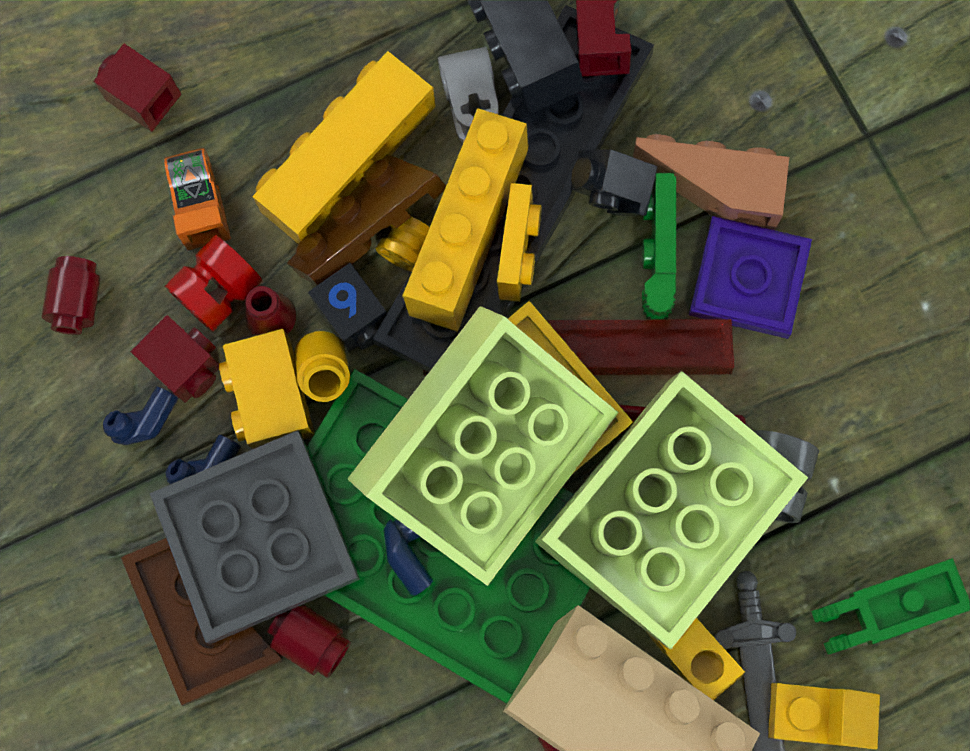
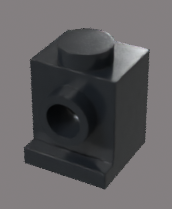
M612 149L579 150L577 161L571 174L572 184L570 190L590 196L589 205L606 209L609 214L647 216L657 166Z

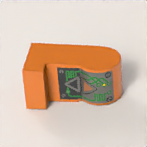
M200 148L165 157V171L175 212L173 219L176 234L186 249L192 250L203 247L214 235H217L223 241L230 240L231 236L219 186L216 185L206 149Z

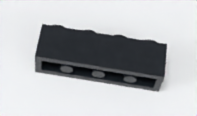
M467 0L477 23L486 20L491 29L484 32L483 35L494 60L497 61L504 57L508 65V69L501 71L513 100L522 96L530 114L586 89L579 63L548 0Z

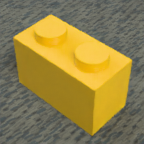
M284 329L223 345L226 361L219 363V370L226 392L234 391L238 410L231 412V419L238 441L246 440L247 445L251 449H255L297 430L302 434L304 440L312 438L315 434L305 394L301 391L297 382L292 343Z

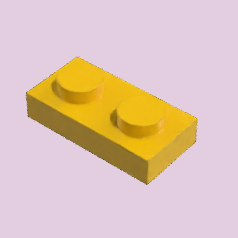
M511 183L497 278L499 299L520 302L522 284L532 285L535 254L527 253L529 235H539L542 210L541 205L533 204L532 185Z

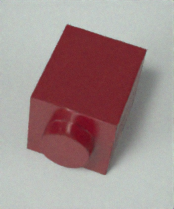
M125 43L115 54L109 55L102 62L98 69L97 77L93 81L107 102L151 132L182 95L169 73Z

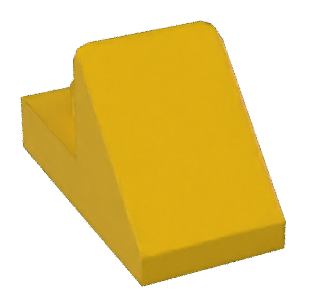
M771 683L768 738L877 749L880 694L850 689H828Z

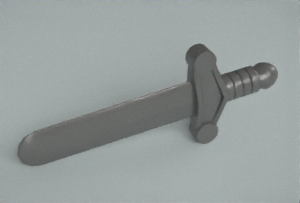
M743 571L738 575L736 582L740 590L738 599H740L739 607L740 614H742L741 622L724 630L716 631L713 637L724 649L740 648L742 669L745 671L743 676L750 726L760 733L754 745V751H785L784 740L768 738L771 683H776L772 643L794 640L796 629L790 623L763 620L759 590L756 591L757 578L752 572Z

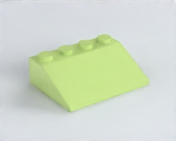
M480 306L351 473L348 480L367 498L488 586L618 412L506 317Z
M681 371L667 381L535 542L583 583L667 648L672 649L808 477Z

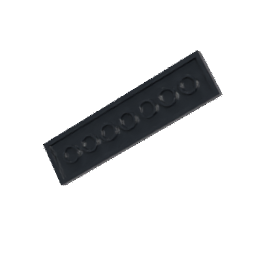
M565 5L557 20L578 61L576 9ZM615 27L616 34H630ZM630 34L631 59L629 74L582 76L586 89L531 114L522 96L514 100L511 98L502 116L527 123L528 152L516 184L532 185L533 204L542 206L539 235H529L527 253L535 254L534 267L576 193L570 190L572 184L571 174L576 164L579 150H600L651 59L654 44ZM508 203L458 332L409 316L403 293L411 276L410 273L373 338L375 345L430 372L480 306L507 317L515 301L499 299L497 278Z

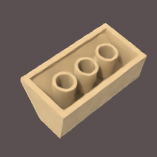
M579 605L555 622L503 712L559 751H752L760 735L758 731Z

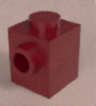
M168 315L130 351L184 403L192 396L198 398L207 392L216 380L215 373L219 370V364L210 355L216 347L196 327H193L186 333Z

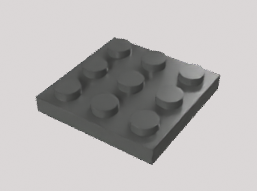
M298 430L150 493L204 640L208 644L215 643L360 580L303 436Z

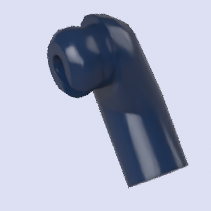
M156 386L143 410L129 413H121L118 410L110 412L103 421L104 433L111 437L114 443L121 445L151 440L160 433L179 398L169 391Z
M218 434L206 458L184 462L182 459L174 460L166 470V480L169 484H173L237 456L241 445Z
M390 519L383 530L387 561L411 596H414L425 590L433 582L432 577L408 544L420 536L396 519L393 522Z

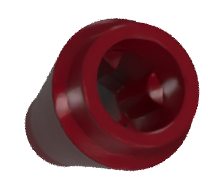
M258 286L253 288L246 297V323L254 336H258L279 329H284L287 335L291 332L296 322V309L292 301L269 287ZM270 306L267 310L263 311L265 307Z

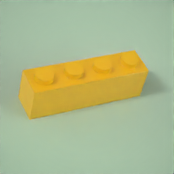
M389 51L378 62H369L358 75L355 87L345 97L339 96L330 103L323 115L324 120L312 133L306 132L295 141L291 147L288 159L278 169H270L259 180L256 186V193L252 197L260 212L298 244L309 234L315 233L330 217L333 206L343 197L349 196L364 180L367 169L376 161L383 159L387 154L392 155L436 107L433 87Z
M477 108L403 293L409 316L458 332L506 209L511 183H516L528 152L527 123Z

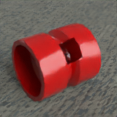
M214 235L195 254L197 264L194 267L184 266L164 286L194 317L212 332L233 312L231 302L234 299L244 301L248 293L263 281L259 274L217 235ZM211 279L218 287L207 293L204 288Z

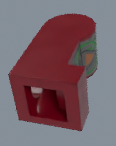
M576 0L578 62L582 76L630 73V34L615 33V22L619 14V0Z

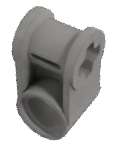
M486 46L438 57L446 100L450 103L456 133L462 143H464L477 108L498 114L494 76Z

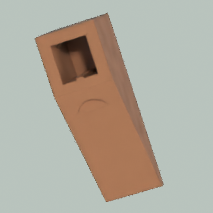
M652 134L646 138L636 137L633 157L656 165V173H674V176H676V192L711 216L775 230L783 216L789 157L777 156L776 152L767 148H750L747 151L726 149L725 145L715 141H701L696 145L679 143L674 138L662 134Z

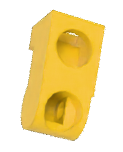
M697 618L672 649L667 648L647 632L656 646L670 660V665L679 676L712 700L720 696L745 673Z

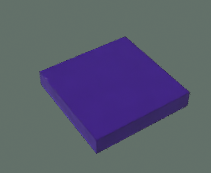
M712 216L689 316L788 339L792 333L812 239Z

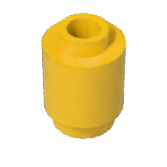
M326 331L311 332L301 338L294 352L297 382L301 391L318 402L335 400L347 388L350 380L346 350L343 342L335 334Z

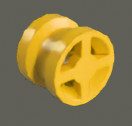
M411 216L410 219L397 229L390 225L391 231L388 237L380 239L375 248L377 253L387 261L409 272H412L430 228L427 224Z

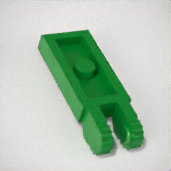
M656 173L647 216H643V220H652V239H643L642 268L652 270V277L644 284L641 303L644 305H642L641 309H643V315L646 316V319H649L650 322L654 321L656 324L660 321L663 323L664 319H668V315H671V310L674 308L676 300L674 298L676 294V176H674V173Z
M951 558L850 593V598L811 612L815 623L819 621L825 623L855 609L862 630L851 634L843 633L831 637L828 642L823 643L829 655L865 642L868 645H872L970 611V599L955 562Z

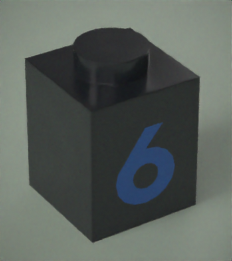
M349 263L310 290L308 294L315 307L350 353L358 346L361 350H364L375 344L373 338L385 319L387 312L352 264Z

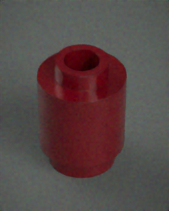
M74 256L56 258L55 267L50 268L48 272L42 319L51 323V330L62 334L79 335L82 334L83 328L94 325L101 279L96 274L97 264L95 262Z
M304 604L277 615L268 629V633L274 637L270 648L313 676L318 672L324 677L329 678L351 645V641L342 636L343 630Z

